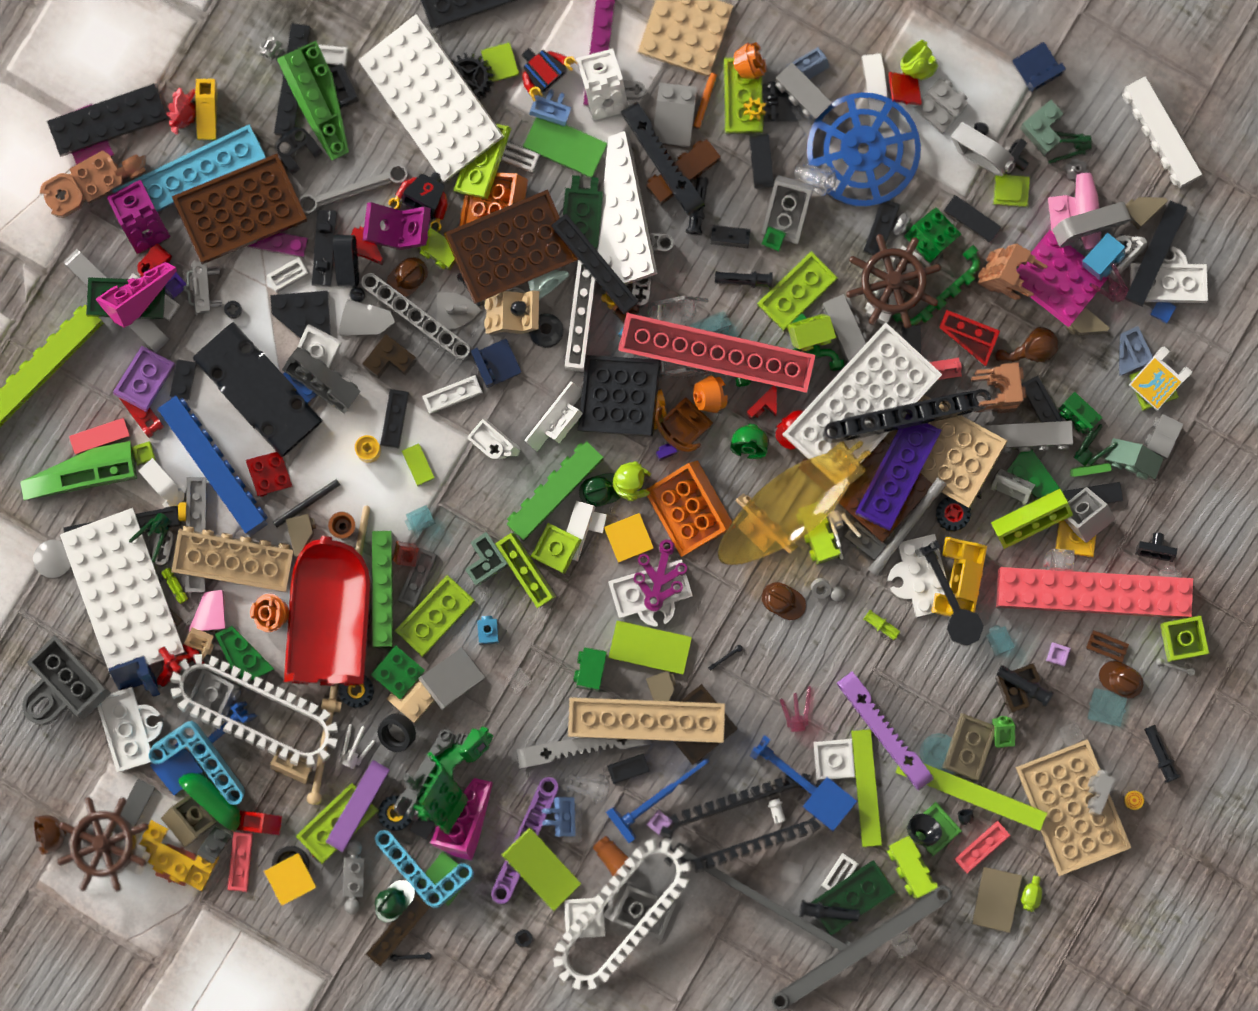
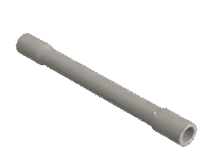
M937 477L924 498L883 552L868 568L869 571L878 576L901 542L947 485L943 480Z

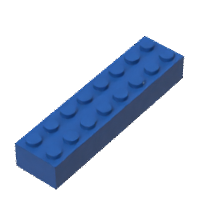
M175 396L157 408L245 534L251 537L267 526V515L261 507L256 508L254 504L257 501L249 491H244L246 486L239 476L234 477L233 473L235 470L227 460H222L224 455L216 444L212 446L211 442L213 439L205 429H200L202 424L194 413L190 415L189 411H191V408L183 398L179 399Z

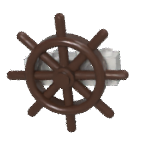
M878 234L876 239L880 252L873 255L867 263L855 256L849 258L850 263L863 269L861 275V287L847 291L846 296L853 298L864 295L868 301L864 309L868 310L866 316L870 317L869 324L874 325L876 322L884 325L892 314H900L904 327L910 328L911 321L907 311L915 307L920 300L932 306L938 305L937 299L924 292L927 284L926 275L939 272L941 265L936 264L926 268L923 267L920 262L922 256L914 252L919 243L916 237L912 238L907 248L902 246L900 249H887L884 236ZM883 260L886 269L882 271L874 266ZM870 273L881 278L882 281L869 284ZM918 278L917 289L908 284L910 280ZM904 291L913 295L907 302H904L902 296Z
M87 797L85 804L88 815L82 818L75 827L65 822L59 824L61 830L72 835L68 842L71 854L59 858L57 864L62 866L74 861L77 867L85 873L79 886L81 891L87 890L92 877H110L114 891L119 892L121 890L117 876L119 873L126 869L135 874L142 875L151 854L145 851L146 847L136 843V834L148 830L149 825L148 823H142L132 827L121 816L126 804L124 797L118 800L113 812L96 811L92 798ZM100 820H109L106 829L101 827ZM116 824H118L123 832L112 836ZM93 854V858L90 864H88L83 857ZM101 858L104 859L106 869H96Z

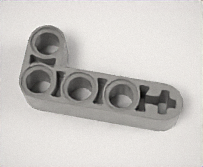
M1119 202L1066 218L1059 222L1052 230L1059 247H1065L1074 243L1080 237L1124 225L1132 219L1125 202Z
M649 233L653 255H665L672 252L674 240L670 235ZM666 240L671 245L669 248L664 249L660 246V243ZM652 276L647 277L648 281L645 284H640L638 281L633 282L632 294L636 298L639 297V289L643 290L644 299L636 304L639 309L646 307L649 303Z

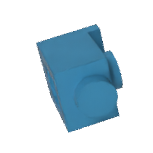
M481 616V620H477L479 644L499 643L497 619H493V616ZM485 626L491 627L489 633L484 631Z

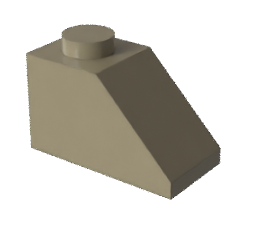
M1138 197L1135 201L1131 199L1126 204L1132 219L1130 222L1139 230L1168 200L1166 198Z
M1086 307L1070 327H1065L1068 332L1078 336L1105 334L1110 329Z
M308 514L286 519L296 558H298L305 545L311 541L314 536L313 529H316L314 518H310Z
M666 671L646 678L653 701L670 700L674 691L673 686L677 685L673 674L669 675V672Z

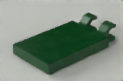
M572 175L571 188H565L563 215L567 214L593 247L598 249L603 191H598L599 178L591 177L590 188L579 187L580 176Z

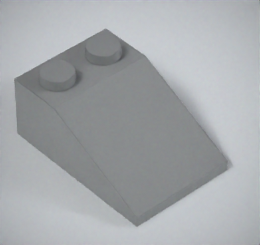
M659 82L654 131L662 144L690 147L697 87Z
M778 175L774 183L761 234L765 235L768 226H771L786 233L785 241L798 244L815 185Z
M624 883L611 898L604 917L612 922L634 929L661 897ZM673 902L666 908L667 910L651 927L647 935L662 940L676 903ZM654 911L651 913L654 916L658 917Z

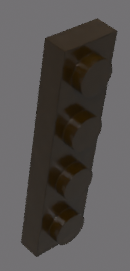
M415 894L411 904L389 925L366 955L381 967L430 909V906Z

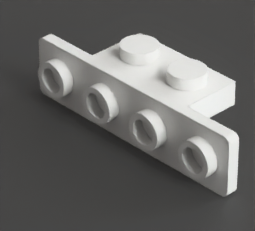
M570 382L525 439V442L535 451H538L549 437L560 443L583 414L574 407V404L582 396V390L575 383Z

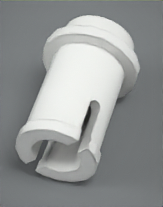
M779 798L768 801L769 805L767 806L771 809L774 824L786 821L781 806L783 802Z

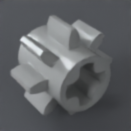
M269 37L268 40L263 38L259 45L261 49L260 54L269 60H273L274 57L279 58L283 52V49L280 48L282 43L273 37Z

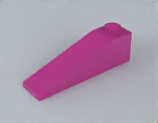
M165 262L146 271L141 278L127 280L129 283L120 288L115 286L96 298V301L114 323L125 328L142 315L177 269Z
M477 778L471 781L464 790V794L468 798L467 804L449 834H446L437 826L431 840V845L454 857L472 861L479 842L493 785L492 782Z

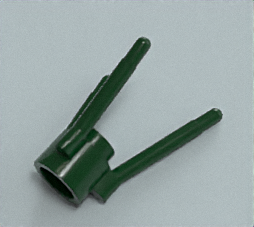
M1055 132L1058 136L1074 138L1061 139L1060 142L1074 143V148L1078 149V151L1048 161V164L1086 154V150H1091L1092 148L1091 136Z
M1099 424L1095 431L1092 429L1074 455V458L1083 466H1086L1088 463L1092 466L1097 459L1117 446V442H1114L1093 458L1091 457L1093 453L1088 448L1102 428V424Z
M158 513L154 519L151 518L143 528L129 539V542L132 543L150 526L151 530L148 536H151L154 532L162 533L152 562L156 561L165 535L169 531L167 527L170 523L169 518L162 513Z

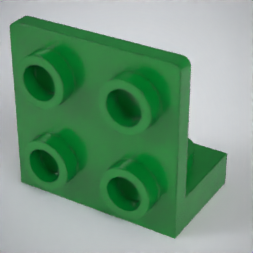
M935 207L916 222L904 237L909 242L914 237L918 238L919 243L916 249L931 263L946 247L958 239L961 233Z
M1075 391L1059 407L1060 415L1067 421L1071 420L1075 424L1074 428L1081 434L1084 432L1087 435L1103 418Z
M395 646L373 671L371 676L397 698L401 699L425 670L400 648Z

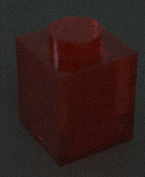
M396 541L393 556L394 562L398 565L415 567L419 548L415 543Z

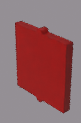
M889 72L892 101L905 103V105L921 106L919 80L904 73Z

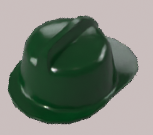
M604 473L585 480L579 489L581 501L595 507H600L619 500L621 497L613 487L615 474Z
M400 880L394 882L377 895L375 911L381 921H395L411 904L415 895L412 885L407 881Z

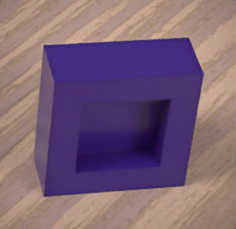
M175 272L166 283L165 291L174 299L184 291V286L187 284Z
M669 443L660 446L659 451L656 452L659 461L677 454L676 448L672 445L670 446Z

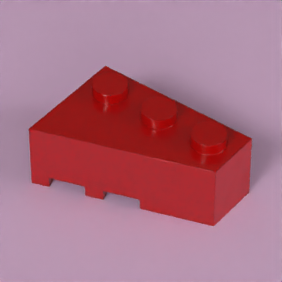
M949 310L945 311L939 326L943 332L984 366L987 365L1000 330Z

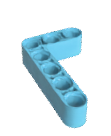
M188 721L155 743L148 754L149 760L154 764H160L187 746L226 801L232 805H237L242 801L245 794L243 785L196 722ZM191 728L194 731V735H188L185 729ZM176 739L179 745L173 746L169 740ZM197 744H203L206 750H198ZM154 750L162 751L163 756H156ZM208 760H215L217 766H210ZM226 775L229 781L223 782L219 776ZM231 791H238L240 797H233Z
M383 830L378 832L375 837V842L422 899L432 908L441 907L474 877V871L469 865L460 864L435 885L390 832ZM389 835V843L382 845L380 842L381 837ZM395 850L402 851V857L398 860L393 858ZM409 864L415 867L412 874H406L405 868ZM463 868L469 870V876L466 878H461L459 874ZM421 879H426L427 886L424 889H419L417 885ZM448 881L454 882V888L451 891L445 890V884ZM433 894H438L440 897L436 904H431L430 897Z

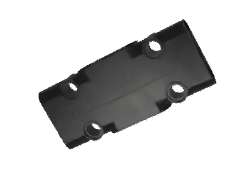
M234 322L224 328L194 355L193 360L217 385L221 393L281 457L289 453L322 423L323 420L300 396L296 388ZM244 345H251L250 352H242ZM216 370L223 371L221 378L216 379L213 377ZM297 400L302 402L300 409L292 407L293 403ZM267 426L274 428L273 433L270 435L264 434V429Z

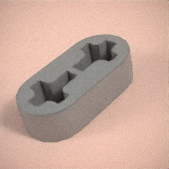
M623 81L627 100H640L645 96V86L641 82ZM637 86L642 92H639V95H635V92L628 90H635Z
M171 531L167 532L170 541L167 540L165 546H161L159 551L160 554L161 549H164L163 555L166 558L162 559L161 562H158L159 559L156 558L154 562L159 566L166 565L170 560L175 539ZM157 533L152 558L162 533Z

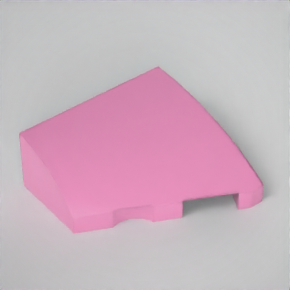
M223 590L210 591L203 594L189 632L192 627L201 631L226 629Z

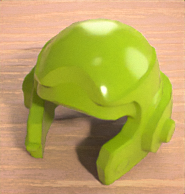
M921 39L904 54L900 65L904 74L920 80L928 79L935 74L938 69L936 57L932 55L927 41L925 42Z
M637 461L623 464L614 475L613 487L620 497L630 502L648 496L650 494L648 490L638 489L643 486L644 475L650 478L651 472L642 468V465Z

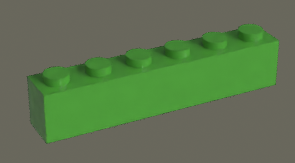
M587 441L584 445L580 443L574 449L575 454L571 458L566 457L560 465L562 467L557 472L554 470L547 477L549 481L544 486L540 484L534 490L535 495L531 499L526 498L520 505L522 508L518 513L514 511L507 518L509 521L507 526L523 542L602 462L603 456Z
M372 531L373 648H393L392 531Z

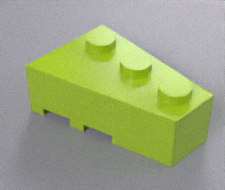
M821 501L798 509L799 514L796 515L799 525L804 527L805 532L802 534L805 543L810 544L811 550L809 555L812 562L816 561L818 565L839 558L841 553L836 547L835 537L831 533Z
M906 836L888 846L887 854L891 861L895 860L898 866L896 871L900 879H905L907 885L904 887L909 896L913 895L914 898H919L938 888L936 882H933L929 874L930 871L925 866L910 836Z

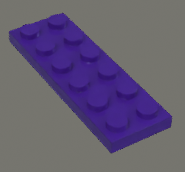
M906 414L904 419L910 420L911 415ZM928 423L899 429L855 514L890 531L941 433V429Z

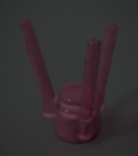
M1112 263L1111 266L1119 283L1114 282L1109 275L1106 277L1111 283L1109 293L1093 283H1090V287L1108 297L1111 302L1115 300L1121 302L1125 299L1129 289L1124 284L1116 265Z
M810 686L807 687L804 719L803 715H799L797 693L793 694L795 716H791V719L784 700L780 699L787 727H791V732L806 731V725H809Z

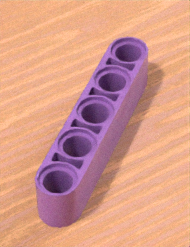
M375 760L371 762L327 838V844L341 852L344 851L390 771L389 768Z

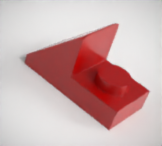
M774 385L746 412V415L751 420L754 417L759 418L765 412L764 407L776 417L777 388Z

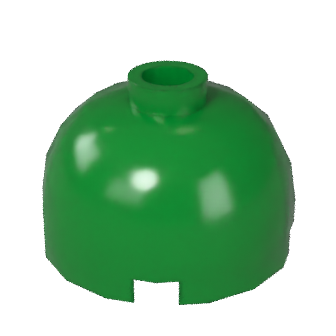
M748 424L734 432L730 450L740 457L741 453L749 454L748 459L764 458L768 452L769 439L767 434L757 425Z

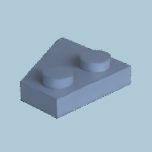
M1138 326L1120 334L1119 375L1122 376L1147 365L1153 358Z

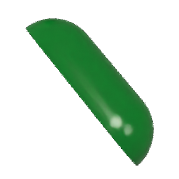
M187 773L178 779L181 787L220 824L233 832L238 829L241 820L239 808L237 805L228 803L218 788L208 778L200 773Z

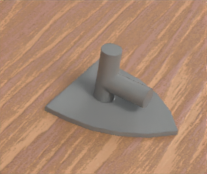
M437 292V321L449 330L468 324L481 311L473 301L465 296L456 293Z

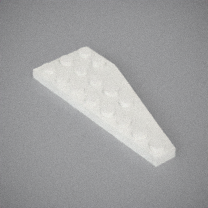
M624 131L608 138L598 253L622 282L628 285L656 275L657 269L629 133Z

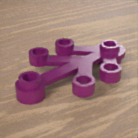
M668 539L663 540L659 545L661 557L657 573L649 563L648 555L642 554L638 558V564L644 568L654 584L651 591L645 582V575L638 572L634 575V583L639 585L646 596L644 605L650 611H658L662 608L665 599L674 594L681 593L683 589L681 582L674 581L671 588L660 593L661 586L679 575H685L687 572L686 564L678 563L674 570L665 574L668 557L674 553L675 549L674 543ZM669 544L671 547L666 550L663 546ZM641 558H646L647 562L641 563L640 560ZM682 566L685 568V570L683 572H679L678 567ZM642 576L643 580L639 582L636 580V577ZM679 585L681 588L679 590H675L673 586ZM652 598H655L657 600V603L652 604L650 600Z

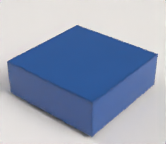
M1157 302L1150 315L1167 324L1177 306L1169 302Z

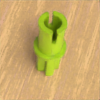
M869 610L863 619L877 628L876 631L880 630L893 640L900 634V630L888 623L886 618L882 619L872 610Z

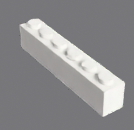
M1143 77L1126 86L1123 90V98L1127 104L1130 103L1132 106V113L1135 119L1140 120L1143 125L1142 131L1145 136L1150 137L1153 150L1161 156V164L1165 169L1169 170L1172 183L1180 189L1198 179L1202 173L1147 78Z
M579 260L565 370L584 372L596 280Z

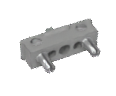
M194 260L191 264V271L187 273V285L184 286V291L188 293V302L194 306V314L197 316L201 313H209L210 307H221L222 301H209L207 274H219V267L207 268V263L201 265L200 262ZM191 273H192V287H193V302H194V303L191 302V293H190V291H189L188 289H185V288H188L189 285H190L189 275H190Z

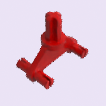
M183 644L187 654L175 657L174 654L168 652L165 646L161 647L158 652L165 659V665L163 667L164 671L157 678V684L165 687L171 680L173 672L180 674L182 667H180L179 663L184 659L187 663L195 662L194 655L200 654L198 650Z

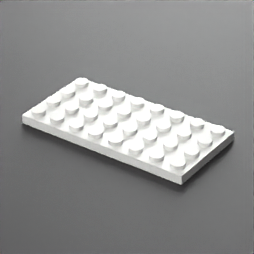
M418 14L414 15L358 60L432 167L440 174L443 182L448 181L504 137Z
M885 323L782 435L839 487L889 432L848 441L828 443L823 439L822 434L825 426L830 422L918 402L942 374L893 328ZM865 421L866 427H874L872 421ZM834 429L827 430L828 435L832 437L837 435Z
M133 508L60 534L108 669L145 656L149 665L163 661L165 659L158 652L163 646L174 656L185 653L143 534L132 543L129 542V539L141 529Z

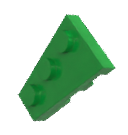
M1030 448L1031 451L1020 452L1006 472L1035 484L1032 495L1040 499L1060 489V487Z
M233 626L215 634L231 669L233 670V666L241 669V673L237 677L238 679H243L244 671L252 674V679L249 681L251 682L255 680V677L259 678L275 670Z

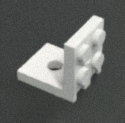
M613 49L576 58L585 86L592 120L595 121L621 114V111L628 107L623 78Z

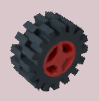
M950 497L944 498L936 509L937 522L947 531L961 530L970 521L971 508Z

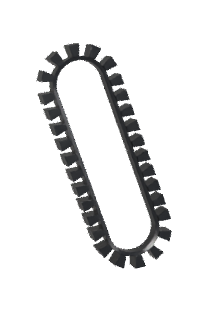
M802 773V777L808 781L810 775ZM787 775L784 779L787 786L783 787L781 777L773 782L775 790H772L771 782L769 781L762 784V789L765 792L763 794H760L759 785L750 789L753 795L751 798L748 796L747 789L739 792L742 800L737 802L736 793L728 795L727 799L731 805L726 806L725 797L716 800L719 809L714 810L713 801H710L704 805L707 813L703 814L701 805L693 807V812L696 816L692 818L690 808L683 810L681 815L684 820L679 822L675 813L668 819L674 826L672 830L663 825L659 836L668 837L671 840L673 833L681 826L793 788L803 787L795 783ZM818 780L815 787L818 788L822 782ZM813 816L807 821L695 859L679 857L681 864L690 861L691 864H694L695 873L704 870L701 861L706 860L707 869H710L716 865L713 857L717 856L718 865H722L727 862L725 853L729 852L731 862L738 859L739 855L736 850L739 848L741 857L750 855L748 845L752 844L754 854L762 849L759 844L760 841H763L764 849L766 850L773 847V842L770 839L772 837H775V843L778 846L785 842L782 836L784 833H786L787 842L797 837L793 830L798 829V835L801 838L808 834L805 826L809 825L814 833L820 829L821 825L815 820L816 817ZM659 842V848H662V842ZM671 843L669 850L675 853ZM668 856L664 862L670 867L674 860Z

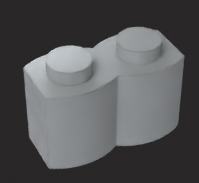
M1164 414L1160 418L1156 417L1152 424L1154 431L1152 435H1147L1144 445L1166 460L1182 429L1183 423Z

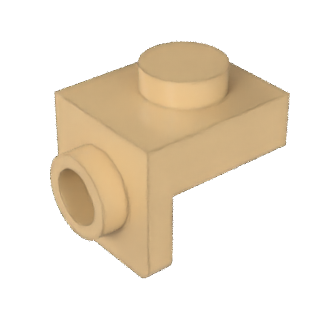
M192 627L184 644L202 651V660H204L206 654L210 655L213 650L214 644L211 643L213 635Z

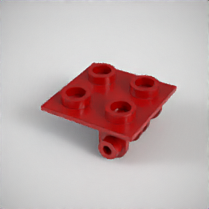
M277 452L245 460L257 496L264 497L268 493L293 487L283 457Z

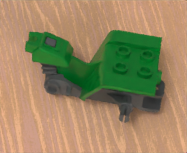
M483 726L480 730L473 728L466 735L464 733L462 735L460 733L455 735L450 730H442L414 777H411L409 773H405L402 777L406 782L407 788L395 803L394 810L397 814L404 816L407 812V816L412 821H417L418 818L428 821V819L432 820L446 834H449L468 801L467 796L453 780V770L463 760L466 763L475 762L489 749V744L494 737L493 734L488 733L489 729Z

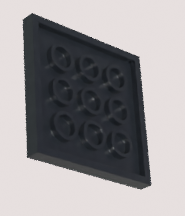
M586 355L580 411L583 414L579 418L578 431L653 436L661 360Z

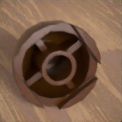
M51 815L35 817L36 842L39 841L42 847H38L40 853L45 855L60 849L64 843V836H67V832L59 828L60 820Z

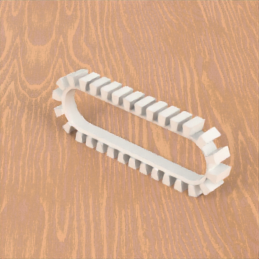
M202 654L194 655L196 665L189 667L184 659L179 663L184 671L183 675L181 676L173 672L171 683H179L180 688L171 689L173 699L180 696L183 697L184 700L178 704L180 710L185 712L189 705L193 706L194 708L190 712V716L198 719L200 710L205 712L201 717V721L207 724L210 722L211 715L216 717L212 726L219 730L223 720L227 722L223 731L231 735L233 726H235L238 730L234 735L241 740L244 731L250 733L246 738V742L253 745L255 736L261 738L257 743L258 748L264 750L266 742L271 743V746L268 748V753L275 755L277 747H280L283 750L280 752L279 758L285 761L287 760L288 752H291L294 755L290 759V763L297 766L299 758L303 757L307 758V767H315L314 756L319 755L323 763L330 758V754L324 750L326 745L334 750L336 748L338 739L328 738L330 733H338L336 722L329 726L325 724V721L330 718L331 714L324 709L320 717L314 715L318 710V706L313 703L310 704L309 711L304 710L307 700L303 698L299 699L298 706L293 705L292 703L295 701L296 695L290 692L288 693L287 700H282L281 698L285 694V690L278 687L274 696L270 694L274 689V685L266 682L263 691L259 689L263 684V680L255 677L253 685L248 684L252 679V674L244 671L243 679L240 680L237 677L240 675L241 669L233 666L232 673L229 675L226 672L229 670L230 664L222 661L220 670L215 668L219 663L218 658L211 656L209 665L202 664ZM197 669H206L316 720L324 728L325 741L318 750L311 753L295 750L191 701L183 690L185 678Z
M655 838L645 843L649 849L647 853L641 846L634 851L633 855L618 870V874L612 877L609 881L610 883L601 890L593 902L580 915L579 920L575 921L564 934L563 938L570 943L567 944L562 940L557 943L555 950L564 952V954L553 959L554 966L557 967L564 964L566 971L559 975L564 982L571 975L576 978L572 987L580 990L583 987V980H588L590 990L600 985L596 978L598 975L604 982L608 980L628 956L627 954L636 947L635 945L641 941L643 936L667 910L666 908L680 895L682 890L675 887V885L678 883L683 888L688 885L690 878L681 876L682 871H690L692 869L691 862L688 861L681 864L679 857L686 853L681 846L674 853L669 850L672 840L665 838L662 841V848H657ZM661 852L670 856L677 867V876L672 885L598 972L592 975H582L576 972L571 967L568 959V953L572 944L648 855ZM670 893L674 899L667 896V894ZM654 911L658 917L654 916L651 913Z

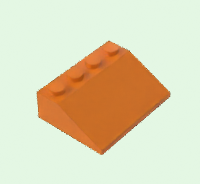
M496 173L488 199L464 195L459 226L524 200L528 179L515 173Z
M698 460L684 465L646 489L650 492L647 496L681 557L735 527Z

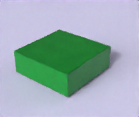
M768 226L761 245L779 251L786 233Z

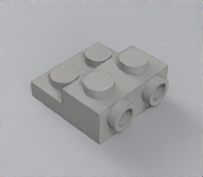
M940 78L922 98L921 106L916 105L914 110L943 134L967 107L968 102L966 100L968 98L961 91L958 93L952 89L953 84L949 80H942Z
M202 669L189 699L229 718L233 712L231 709L233 702L237 701L241 695V691H239L241 686L209 670Z
M1102 769L1101 771L1098 770L1094 776H1091L1087 787H1090L1089 793L1095 795L1091 797L1087 806L1090 809L1088 813L1094 816L1101 815L1115 781V778L1111 777V773Z

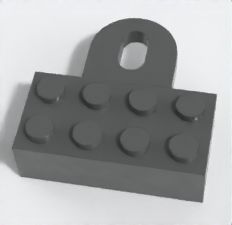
M54 635L27 661L29 666L42 679L27 692L23 699L22 709L25 717L37 725L52 723L68 707L77 717L84 720L111 692L60 638ZM43 698H48L49 705L40 714L35 715L34 707Z

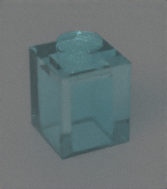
M427 505L406 514L407 520H405L407 528L409 531L413 530L415 534L435 524Z
M999 625L989 629L990 633L986 634L995 656L1015 647L1005 626L1001 628Z

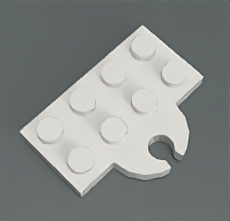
M1172 246L1170 253L1173 255V259H1164L1145 302L1207 303V264H1188L1183 252ZM1130 263V286L1141 263Z
M935 534L901 542L898 549L902 562L896 564L890 570L887 581H892L895 577L902 579V587L896 588L893 586L889 589L898 598L912 600L916 618L933 614L932 607L935 593L945 595L930 563L928 564L925 556L918 558L915 550L926 547L936 541ZM937 549V550L935 551L936 554H937V556H938V558H939V559H937V560H938V562H939V564H940V566H941V569H942V571H943V573H944V575H945V571H944L942 559H941V556H940V552H939V549Z
M682 560L668 563L665 574L674 570L678 563H683ZM682 566L678 567L679 572H683L685 570V568ZM645 570L641 571L645 575L646 584L652 591L653 582ZM636 573L608 581L619 619L638 613L640 619L645 624L658 627L657 622L653 619V614L657 611H650L645 607L644 599L646 596L639 585L634 583V575ZM686 574L679 575L661 586L660 593L671 588L674 581H679L683 585L682 592L665 599L662 608L658 610L664 614V624H667L674 615V602L693 597ZM637 576L636 580L640 582L643 580V577ZM679 585L673 586L675 590H679L681 588ZM652 598L650 602L656 604L657 600Z
M133 687L111 693L97 708L117 773L151 763L148 757L151 749L150 742L157 739L161 734L163 722H158L156 726L151 727L148 725L147 720L150 716L158 717L161 714L154 707L138 705Z

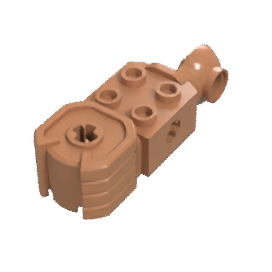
M100 151L70 168V174L59 173L43 182L40 194L44 196L46 204L52 209V215L65 218L80 210L84 202L87 201L91 204L112 192V190L122 186L123 179L128 176L134 179L145 173L146 155L140 157L137 154L124 160L122 162L123 166L118 168L108 153ZM61 191H66L67 193L64 195V200H62L61 198L58 199V195Z

